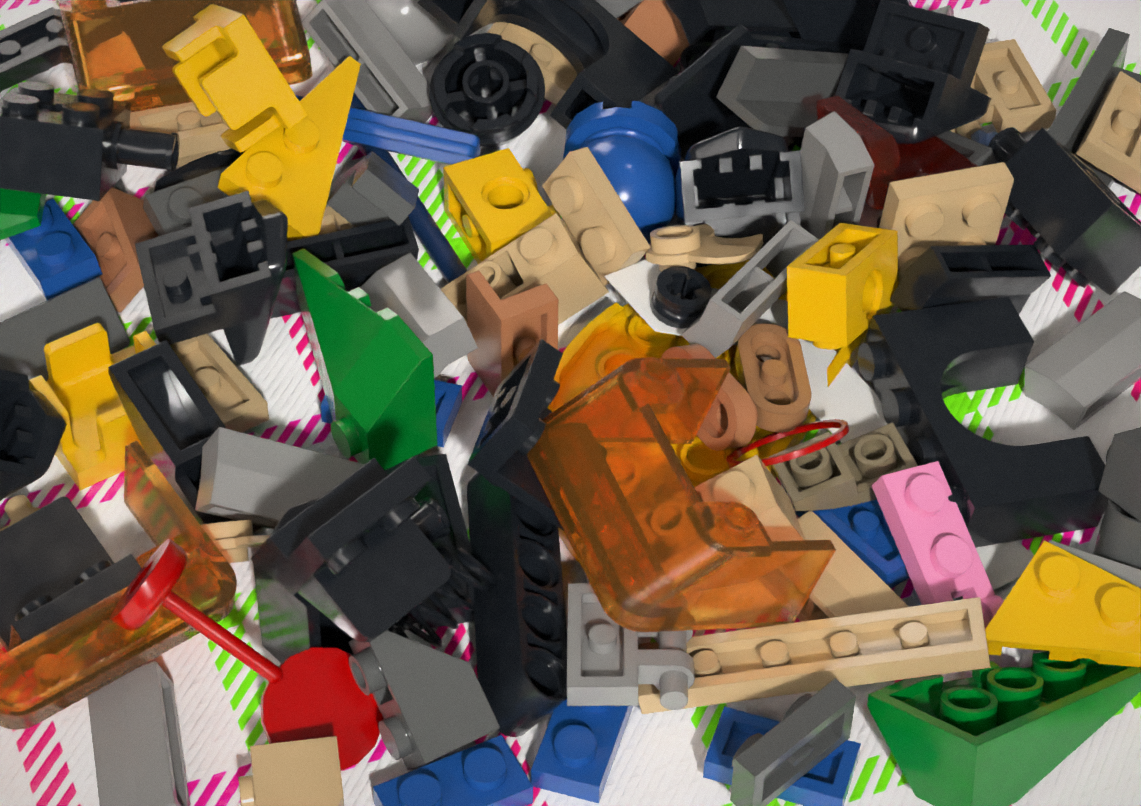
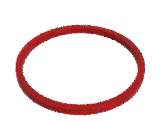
M840 419L823 420L800 425L793 431L775 432L766 435L730 453L726 458L728 467L732 468L744 462L736 460L743 454L769 442L816 429L840 428L834 434L816 443L761 460L765 466L810 454L846 436L850 430L848 423Z

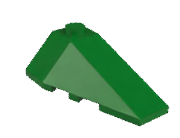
M305 249L293 253L297 300L333 420L331 423V433L339 451L346 458L354 457L361 464H366L375 458L381 467L387 470L437 446L433 354L395 312L388 307L378 312L373 311L369 308L372 305L368 293L359 287L346 292L338 272Z
M1049 651L1034 653L1032 664L1029 667L1000 668L994 661H990L991 668L972 670V677L943 682L944 677L940 674L903 679L868 694L867 707L917 798L933 806H1009L1018 802L1141 692V667L1098 664L1087 658L1076 659L1071 662L1048 660Z

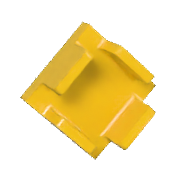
M211 4L193 16L196 23L162 46L169 58L179 61V63L173 66L172 72L198 112L203 116H210L217 111L227 127H229L227 131L221 134V138L228 147L240 153L250 148L278 127L282 126L290 129L309 116L242 13Z
M95 323L46 344L44 354L48 380L45 381L42 375L29 380L30 389L41 392L67 424L55 456L79 490H83L149 460L108 374L109 366L156 345L147 331L133 335L134 345L110 354L108 335L100 323Z

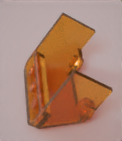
M52 0L65 76L73 94L77 95V91L82 89L109 91L114 94L113 100L131 102V112L192 102L172 72L173 66L179 63V61L169 58L162 46L196 23L193 16L211 4L245 15L289 85L304 82L313 76L310 51L297 0H134L122 3L119 0Z
M655 357L631 359L544 417L542 421L546 423L545 429L537 443L527 453V457L603 610L614 622L626 629L636 632L754 628L794 623L836 551L831 540L772 541L757 515L746 505L734 501H701L671 444L693 443L731 369L726 359Z
M136 440L125 446L124 504L156 546L137 557L136 561L142 568L163 542L168 538L174 541L186 551L188 558L186 567L172 591L215 622L222 621L229 615L235 603L237 579L233 568L139 442ZM127 586L8 652L0 649V726L13 730L33 727L200 632L162 605L139 629L128 631L112 621L110 617L118 601L128 588Z

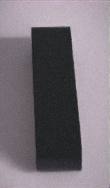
M477 472L467 484L471 556L495 576L497 584L488 583L490 592H483L473 586L477 677L500 726L497 731L505 736L519 737L524 735L567 699V623L559 530L556 525L543 520L533 509L502 488L492 485L482 474Z

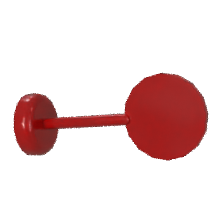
M168 538L163 542L132 580L114 608L110 619L122 628L134 631L142 627L162 605L268 681L261 696V724L269 744L337 736L341 771L358 764L375 747L380 735L379 721L384 718L373 694L365 695L358 687L349 665L351 654L338 648L312 647L287 657L279 666L275 665L172 591L186 567L188 556L186 551Z

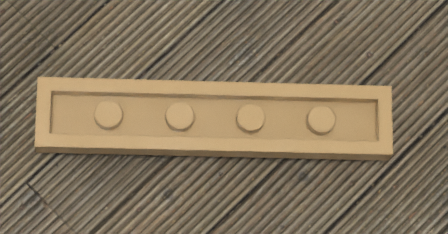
M976 597L693 636L687 642V653L694 661L695 680L688 689V703L682 709L820 691L835 678L845 687L991 668L981 599ZM659 643L638 644V650L659 649ZM638 684V702L642 714L671 711L661 705L660 690L654 684Z

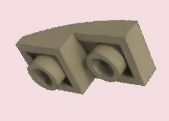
M892 422L840 445L833 443L810 454L771 466L795 511H817L877 500L872 485L882 475L917 467L918 465ZM826 432L769 457L806 447L827 438L831 434Z

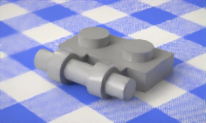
M637 583L568 584L567 706H638V684H654L660 690V703L664 708L668 710L684 708L688 703V689L695 680L694 661L687 653V642L693 635L692 612L685 605V594L677 588H666L659 593L658 603H637ZM653 637L659 643V649L638 650V638Z

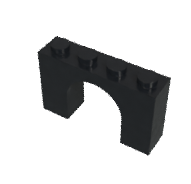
M419 0L417 2L460 40L488 24L504 22L524 27L555 46L568 59L577 73V77L549 115L565 129H567L577 113L594 103L603 102L602 110L613 107L631 108L632 101H640L655 107V95L663 89L664 85L672 77L679 74L675 67L595 0Z
M1009 297L873 315L864 343L858 349V366L861 375L865 380L871 382L882 404V412L886 423L893 422L917 465L921 466L939 461L952 492L948 499L950 502H956L975 548L1098 527L1108 502V498L1098 491L1105 464L1089 436L1025 446L1000 444L982 438L965 428L954 418L944 403V398L954 394L1018 384L1034 340Z

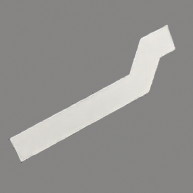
M643 260L604 276L655 332L682 336V333L687 329L668 326L659 321L652 313L650 302L655 291L657 277L661 273L658 264ZM711 288L712 291H711L710 299H711L720 289ZM778 299L753 325L769 323L788 329V302ZM731 300L728 303V305L735 309L737 312L741 313L739 308ZM799 339L812 393L809 409L820 421L833 419L847 421L850 430L846 436L839 440L841 443L887 425L882 412V404L877 394L847 363L828 387L827 367L837 355L834 349L817 348L812 344V341ZM764 356L760 357L764 362L771 359ZM828 428V430H829L832 434H834L836 431H838V430L840 429V428ZM1018 540L976 547L993 590L1019 578L1033 558V555Z

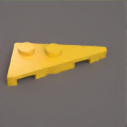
M348 56L300 100L301 105L309 115L290 129L282 126L278 127L248 148L221 173L218 188L228 196L249 191L252 202L261 199L270 201L287 216L288 241L319 235L361 65L351 56Z
M1044 540L985 629L989 655L1001 656L1002 647L1049 651L1048 660L1071 662L1076 659L1087 658L1098 664L1141 667V588Z

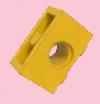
M509 148L443 167L444 211L477 264L555 213L560 217L554 206H547L540 196L532 171L529 168L523 169Z
M839 223L787 266L788 337L812 341L815 347L821 349H840L850 345L869 327L873 315L884 314L894 304L890 299L898 286V232L895 230Z

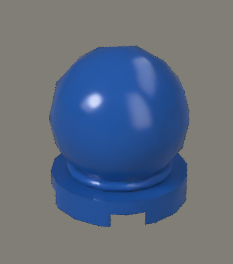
M632 101L631 108L613 107L603 110V102L594 103L577 113L567 127L563 159L571 151L588 147L648 244H651L650 233L658 228L667 227L676 210L675 178L679 167L678 161L681 159V147L677 139L678 130L676 125L661 110L640 101Z

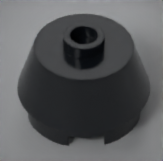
M475 34L457 41L454 44V48L436 66L429 87L430 103L437 120L443 127L476 134L480 138V147H499L515 140L536 120L544 102L545 82L539 65L525 49L515 43L503 40L502 36L498 34Z

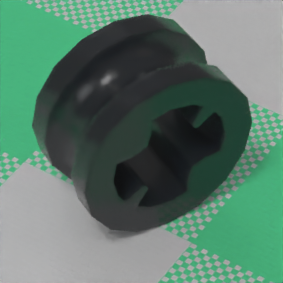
M670 267L663 270L657 277L655 291L652 294L650 302L652 313L659 321L668 326L678 329L688 328L706 309L712 291L710 283L701 273L687 267Z

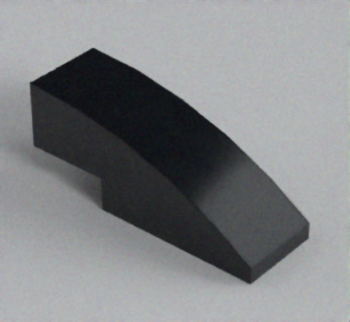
M167 340L109 366L108 374L141 445L196 541L199 542L198 525L237 521L195 510L201 479L202 447L218 427L226 428V426ZM252 524L253 533L263 528L262 526Z

